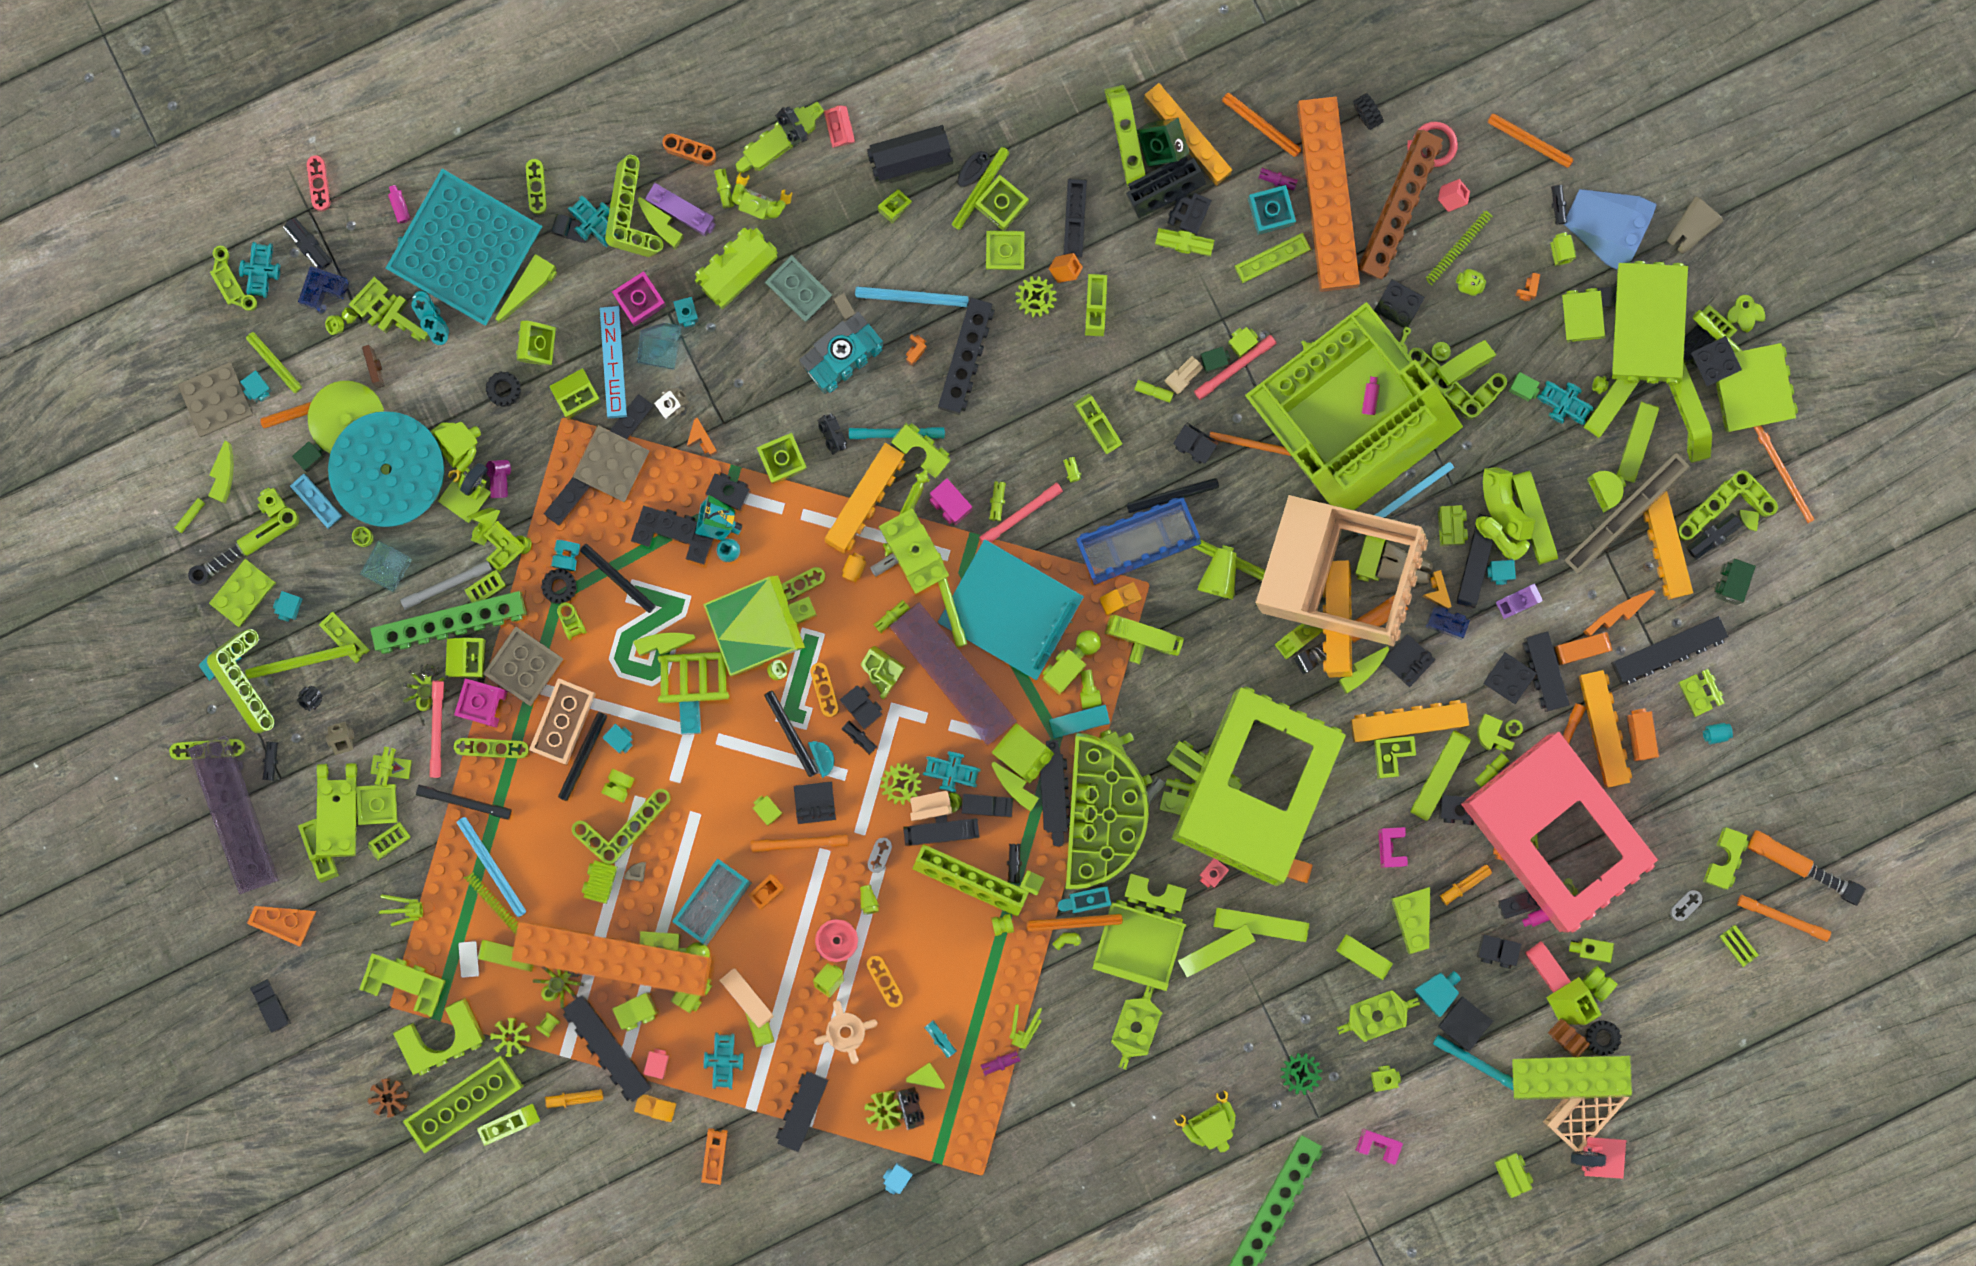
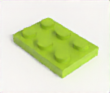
M244 559L209 604L240 628L276 582L247 559Z

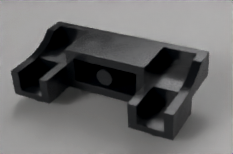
M643 505L631 542L650 548L654 534L690 545L686 560H691L705 566L714 538L695 533L697 522H695L696 518L685 515L683 518L677 516V512L666 509V512Z

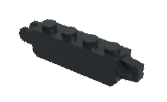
M1058 740L1046 741V746L1054 755L1051 757L1050 762L1040 771L1043 826L1047 833H1052V843L1059 848L1064 844V832H1067V828H1070V816H1066V808H1070L1069 797H1065V789H1068V777L1064 778V770H1067V758H1063V754H1060Z

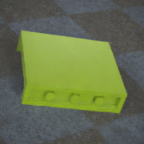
M1782 343L1734 352L1742 370L1716 382L1725 432L1796 418L1798 409L1792 399L1794 388L1789 383L1790 368L1785 363V358L1787 357L1785 346H1782Z
M1116 900V903L1111 902L1108 915L1121 914L1123 922L1119 925L1104 926L1092 969L1167 991L1181 938L1186 924L1182 923L1183 919L1172 916L1170 920L1164 918L1165 914L1153 911V914L1145 912L1146 908L1137 905L1134 908L1127 907V902Z

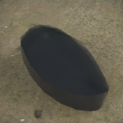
M978 151L964 162L957 179L959 187H967L982 177L990 161L987 152Z

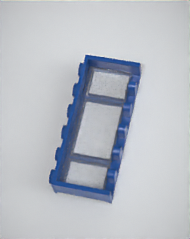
M1174 498L1165 505H1156L1149 511L1135 513L1131 518L1126 520L1119 519L1113 525L1101 526L1095 532H1086L1081 534L1079 538H1076L1077 545L1094 585L1201 544L1199 533L1184 498Z

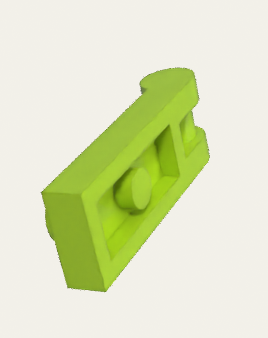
M331 612L319 624L339 647L349 644H356L359 647L356 654L348 655L356 664L361 660L360 657L364 653L367 654L370 651L334 612Z

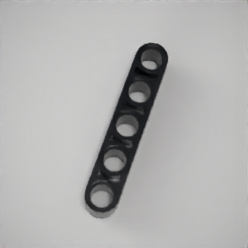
M1479 513V515H1478V517H1481V516L1492 517V516H1488V515H1484V514H1480V513ZM1476 525L1456 604L1476 608L1493 543L1492 539L1484 538Z

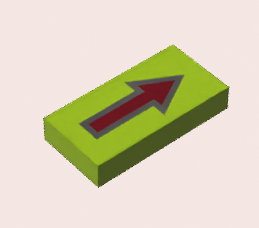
M373 755L370 774H378L379 768L377 766L381 762L382 756ZM393 758L391 765L393 769L390 771L389 777L410 779L412 760Z

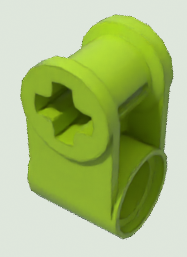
M566 602L560 604L557 613L568 640H572V637L578 634L587 633L575 607ZM565 606H569L572 610L571 615L568 617H564L561 612Z

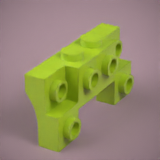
M372 953L359 990L379 996L383 984L386 983L417 995L418 999L413 1010L433 1017L445 980L424 972L425 968L414 965L412 968L407 966V961L396 958L394 961Z

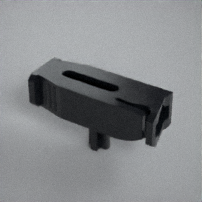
M947 815L935 817L936 823L903 827L905 846L979 838L977 818L947 822Z

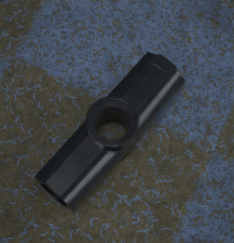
M296 217L286 222L283 228L296 242L295 245L311 260L319 271L327 268L332 260L320 247V243L304 228Z
M1731 513L1686 547L1689 554L1695 560L1699 559L1709 550L1723 543L1730 534L1738 530L1742 526L1741 521L1734 513Z

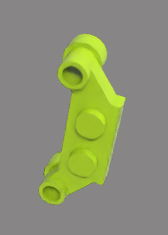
M224 246L215 247L213 250L215 262L210 274L229 306L232 304L237 305L246 311H254L257 308V301L253 296L244 294L228 265V249ZM225 253L224 257L220 258V254ZM253 302L252 306L248 307V303Z

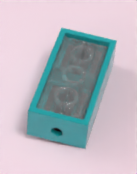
M717 858L672 922L707 946L752 882Z

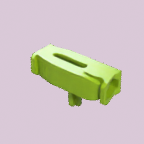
M1110 615L1105 630L1107 635L1134 643L1129 661L1140 664L1145 647L1170 656H1178L1184 641L1183 637L1117 615ZM1175 642H1179L1177 649L1173 650Z

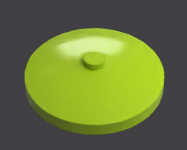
M355 381L334 382L321 389L313 398L308 410L309 431L315 442L323 450L331 453L338 436L349 424L362 416L375 412H384V408L378 396L369 387Z

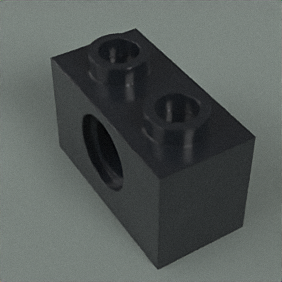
M720 472V475L715 473L705 493L706 496L710 495L741 512L751 492L747 488L748 484L739 480L737 483L730 480V476ZM727 486L734 488V493L730 496L724 494V489Z
M1442 795L1440 798L1439 819H1444L1443 823L1455 824V820L1463 821L1464 825H1474L1473 819L1466 810L1462 816H1458L1455 813L1456 806L1461 805L1469 797Z

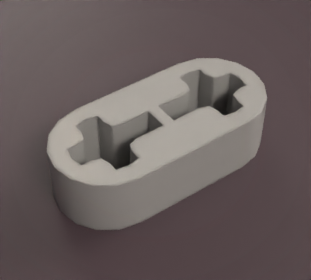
M879 838L874 844L867 864L869 870L873 873L881 872L886 865L892 849L889 839ZM886 841V845L889 846L888 850L884 849L882 855L878 854L880 851L878 843ZM877 856H880L879 863L882 866L874 870L871 861H876Z
M1696 890L1686 892L1672 906L1670 910L1671 917L1676 921L1685 920L1702 903L1700 892ZM1696 894L1697 903L1692 902L1687 905L1686 903L1690 900L1689 895ZM1683 906H1685L1686 908L1682 911L1683 917H1676L1675 914L1677 912L1675 909H1681Z

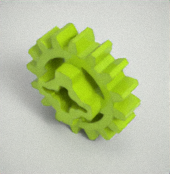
M1038 276L1037 280L1030 277V282L1023 280L1024 286H1018L1021 292H1016L1015 296L1020 297V299L1016 300V304H1021L1019 307L1020 311L1025 309V316L1032 313V318L1035 317V314L1042 318L1043 312L1047 315L1049 314L1048 308L1054 309V305L1051 303L1057 300L1052 297L1056 294V291H1051L1053 284L1047 285L1048 279L1042 282L1040 276ZM1033 285L1042 286V288H1034ZM1026 290L1029 295L1024 301L1023 294ZM1033 294H1041L1039 301L1036 299L1032 300ZM1048 294L1049 300L1048 303L1045 304V301L1043 299ZM1037 306L1039 309H1031L1029 307Z
M897 763V768L894 769L891 765L890 772L884 771L887 776L886 778L881 777L880 780L884 781V784L880 785V788H885L882 794L889 795L888 801L893 798L894 804L901 801L902 805H904L905 800L910 802L912 796L918 797L915 792L921 791V788L917 787V784L922 782L921 780H916L919 773L913 774L914 767L908 770L907 764L901 768L900 764ZM898 771H903L910 775L903 777L899 775ZM892 775L894 781L893 784L888 787V780ZM898 779H900L901 781L908 780L904 784V789H901L900 787L894 788L895 785L898 784ZM914 781L913 790L909 793L908 786ZM895 791L901 792L904 797H897L892 793Z

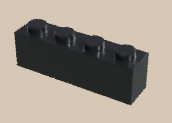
M1549 632L1524 638L1522 646L1525 654L1528 653L1529 655L1528 667L1537 673L1533 684L1535 690H1539L1541 698H1538L1540 708L1548 712L1569 706Z
M807 1071L806 1075L802 1073L798 1082L801 1087L798 1092L794 1091L790 1101L794 1104L791 1111L787 1109L783 1118L786 1121L784 1128L780 1127L775 1137L779 1139L777 1144L796 1152L800 1151L829 1079Z

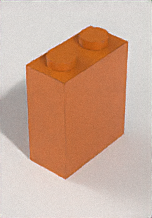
M1646 708L1631 711L1632 714L1627 716L1634 761L1659 757L1652 711L1646 712Z

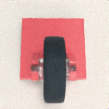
M1587 1137V1144L1583 1147V1151L1571 1153V1163L1581 1165L1582 1170L1585 1171L1584 1176L1623 1179L1626 1140Z

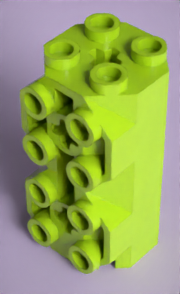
M743 228L737 234L738 238L734 242L729 241L723 247L724 253L721 256L715 254L709 260L710 264L706 268L701 267L695 273L697 276L695 282L698 286L701 285L703 287L704 293L716 305H719L721 310L778 258L776 255L778 253L777 249L771 242L766 243L764 241V235L757 228L754 230Z

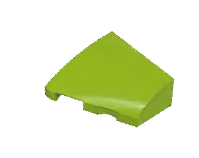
M876 646L869 649L861 663L864 671L869 674L870 681L876 685L881 693L879 696L883 700L890 693L906 666Z

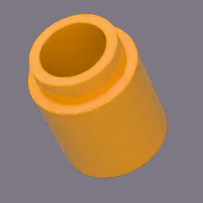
M855 552L853 556L849 554L842 570V577L854 582L858 578L860 579L867 563L864 561L865 557Z

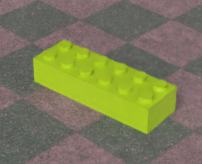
M500 1055L405 1119L403 1123L425 1154L524 1086L504 1056Z
M1630 1056L1512 1059L1514 1100L1632 1096Z

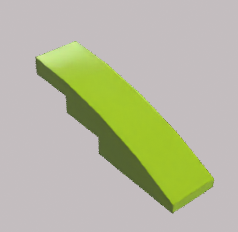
M1640 402L1622 454V460L1616 473L1618 477L1622 476L1624 480L1635 483L1659 407Z
M1247 924L1179 959L1178 962L1186 977H1189L1255 942V939Z

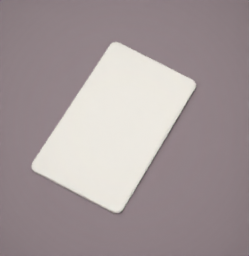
M476 941L459 943L461 977L479 976Z

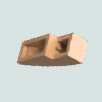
M735 968L720 979V982L758 1028L774 1017Z

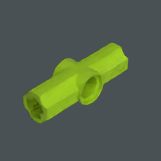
M1158 228L1155 245L1173 248L1180 253H1196L1210 257L1214 244L1213 239L1195 236V234L1190 232H1175Z

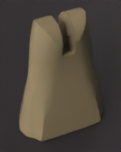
M1694 196L1667 241L1673 246L1684 235L1686 239L1684 242L1682 241L1677 249L1681 254H1684L1722 224L1724 220L1701 198Z
M1385 541L1376 570V577L1400 580L1408 552ZM1426 559L1422 560L1421 568L1415 574L1417 576L1416 583H1429L1430 574L1426 572L1432 571L1433 563Z

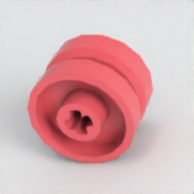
M835 919L827 921L819 928L816 933L815 943L822 957L829 961L840 962L847 960L855 953L859 939L857 931L851 924L844 920ZM835 937L840 938L839 944L833 943Z

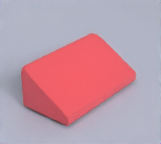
M839 105L825 110L824 115L832 148L854 143L855 139L847 107Z

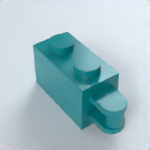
M1108 887L1069 894V899L1058 902V909L1060 911L1072 910L1073 913L1111 906Z

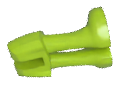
M1481 516L1476 519L1475 525L1484 538L1492 539L1507 559L1517 560L1528 551L1530 543L1527 540L1518 541L1514 538L1509 540L1502 531L1503 527L1492 517Z

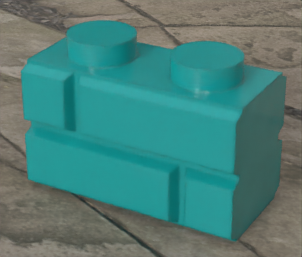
M700 701L679 702L682 735L702 734Z

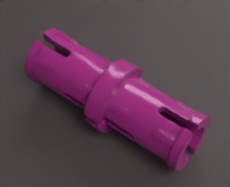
M1263 167L1258 179L1273 183L1276 187L1278 185H1286L1287 189L1292 191L1295 190V185L1298 179L1282 175V172L1276 173Z
M1015 1050L1002 1057L999 1055L996 1057L997 1059L981 1064L982 1070L990 1067L983 1071L984 1075L987 1076L1000 1069L1003 1071L1005 1067L1021 1062L1019 1056L1011 1059L1018 1055L1017 1051Z

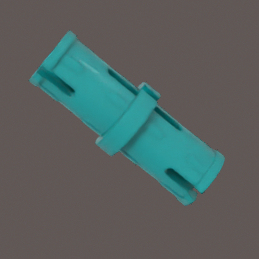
M934 1020L924 1027L933 1038V1043L939 1046L946 1055V1058L957 1052L947 1039V1034L940 1030Z

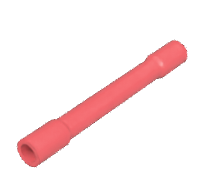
M1271 335L1267 336L1253 349L1193 392L1199 400L1203 399L1256 357L1276 345V341Z
M1056 482L1042 492L1040 496L999 525L979 537L980 541L983 543L985 539L993 542L1016 523L1063 492L1062 488Z
M432 681L433 707L429 777L433 778L441 777L444 681Z

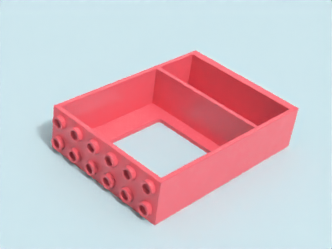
M1560 732L1546 735L1461 803L1559 932L1568 933L1571 931L1573 933L1581 927L1580 923L1585 919L1588 921L1596 915L1595 911L1601 907L1603 909L1609 905L1610 899L1613 896L1618 897L1625 891L1624 887L1629 883L1631 885L1636 883L1640 879L1639 875L1644 871L1646 873L1651 871L1655 867L1654 863L1658 861ZM1579 800L1623 858L1600 876L1601 881L1596 879L1577 896L1573 897L1530 840Z

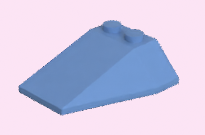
M1579 189L1566 217L1567 223L1564 225L1606 265L1618 270V263H1630L1633 259L1657 204L1640 196Z

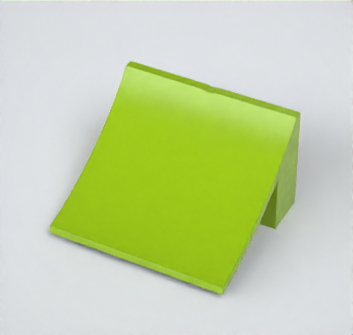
M1367 302L1245 395L1329 505L1353 511L1463 428L1434 381L1416 360L1413 361ZM1370 376L1378 377L1377 385H1380L1375 415L1362 414L1366 383L1370 382Z

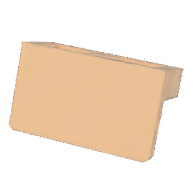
M948 791L910 799L913 812L910 813L911 821L952 814Z

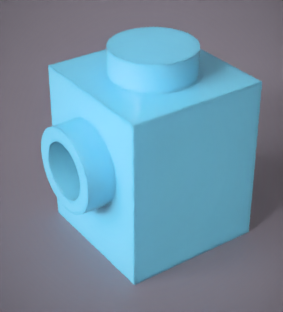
M896 1163L892 1170L888 1168L882 1177L885 1179L883 1183L886 1185L885 1189L893 1195L896 1192L900 1194L913 1174Z

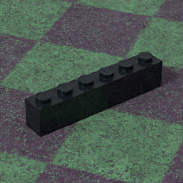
M1717 616L1616 660L1611 664L1620 684L1626 682L1629 685L1636 682V677L1642 674L1645 678L1654 674V669L1661 667L1662 670L1672 666L1671 662L1678 659L1679 662L1690 658V653L1696 652L1698 655L1707 651L1706 646L1713 644L1716 647L1725 643L1724 639L1728 637V634L1720 617Z
M580 995L563 1008L565 1019L568 1023L573 1022L576 1026V1034L581 1039L585 1038L588 1042L586 1047L592 1054H597L600 1058L598 1063L604 1070L608 1069L611 1073L610 1079L615 1085H620L623 1089L621 1094L627 1101L631 1100L634 1102L652 1088L584 995Z

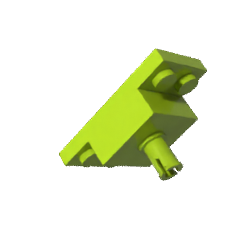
M913 508L879 526L915 594L949 576L939 553Z

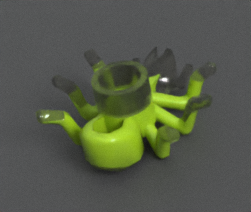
M427 664L423 672V665H420V673L423 674L424 681L411 670H408V673L421 685L403 683V687L417 689V693L404 699L403 703L418 697L416 700L417 708L420 711H428L433 704L431 680L439 674L440 667H437L435 673V667L431 665L429 670V665ZM448 675L442 677L437 681H444L448 679ZM444 689V693L450 692V690Z
M541 966L544 971L553 977L550 980L533 979V983L548 984L541 992V996L545 1001L555 1000L560 993V1008L563 1009L564 989L574 999L578 998L566 984L584 986L583 982L568 980L569 977H579L581 973L575 974V972L564 970V974H561V970L557 969V977L547 967Z

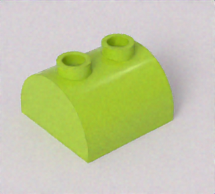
M521 321L516 360L530 364L552 365L556 327L532 321Z
M792 433L756 447L771 483L786 480L807 469Z
M1599 471L1587 478L1603 513L1621 501L1624 492L1623 488L1626 487L1622 476L1618 477L1609 471Z

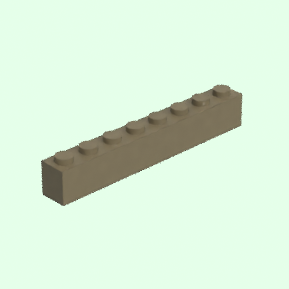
M1675 453L1565 559V562L1580 575L1691 467Z

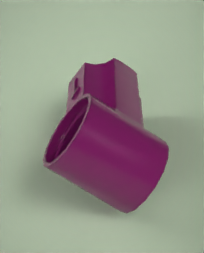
M508 460L488 461L486 463L488 469L486 474L490 477L491 498L508 497L507 476L511 473L510 462Z

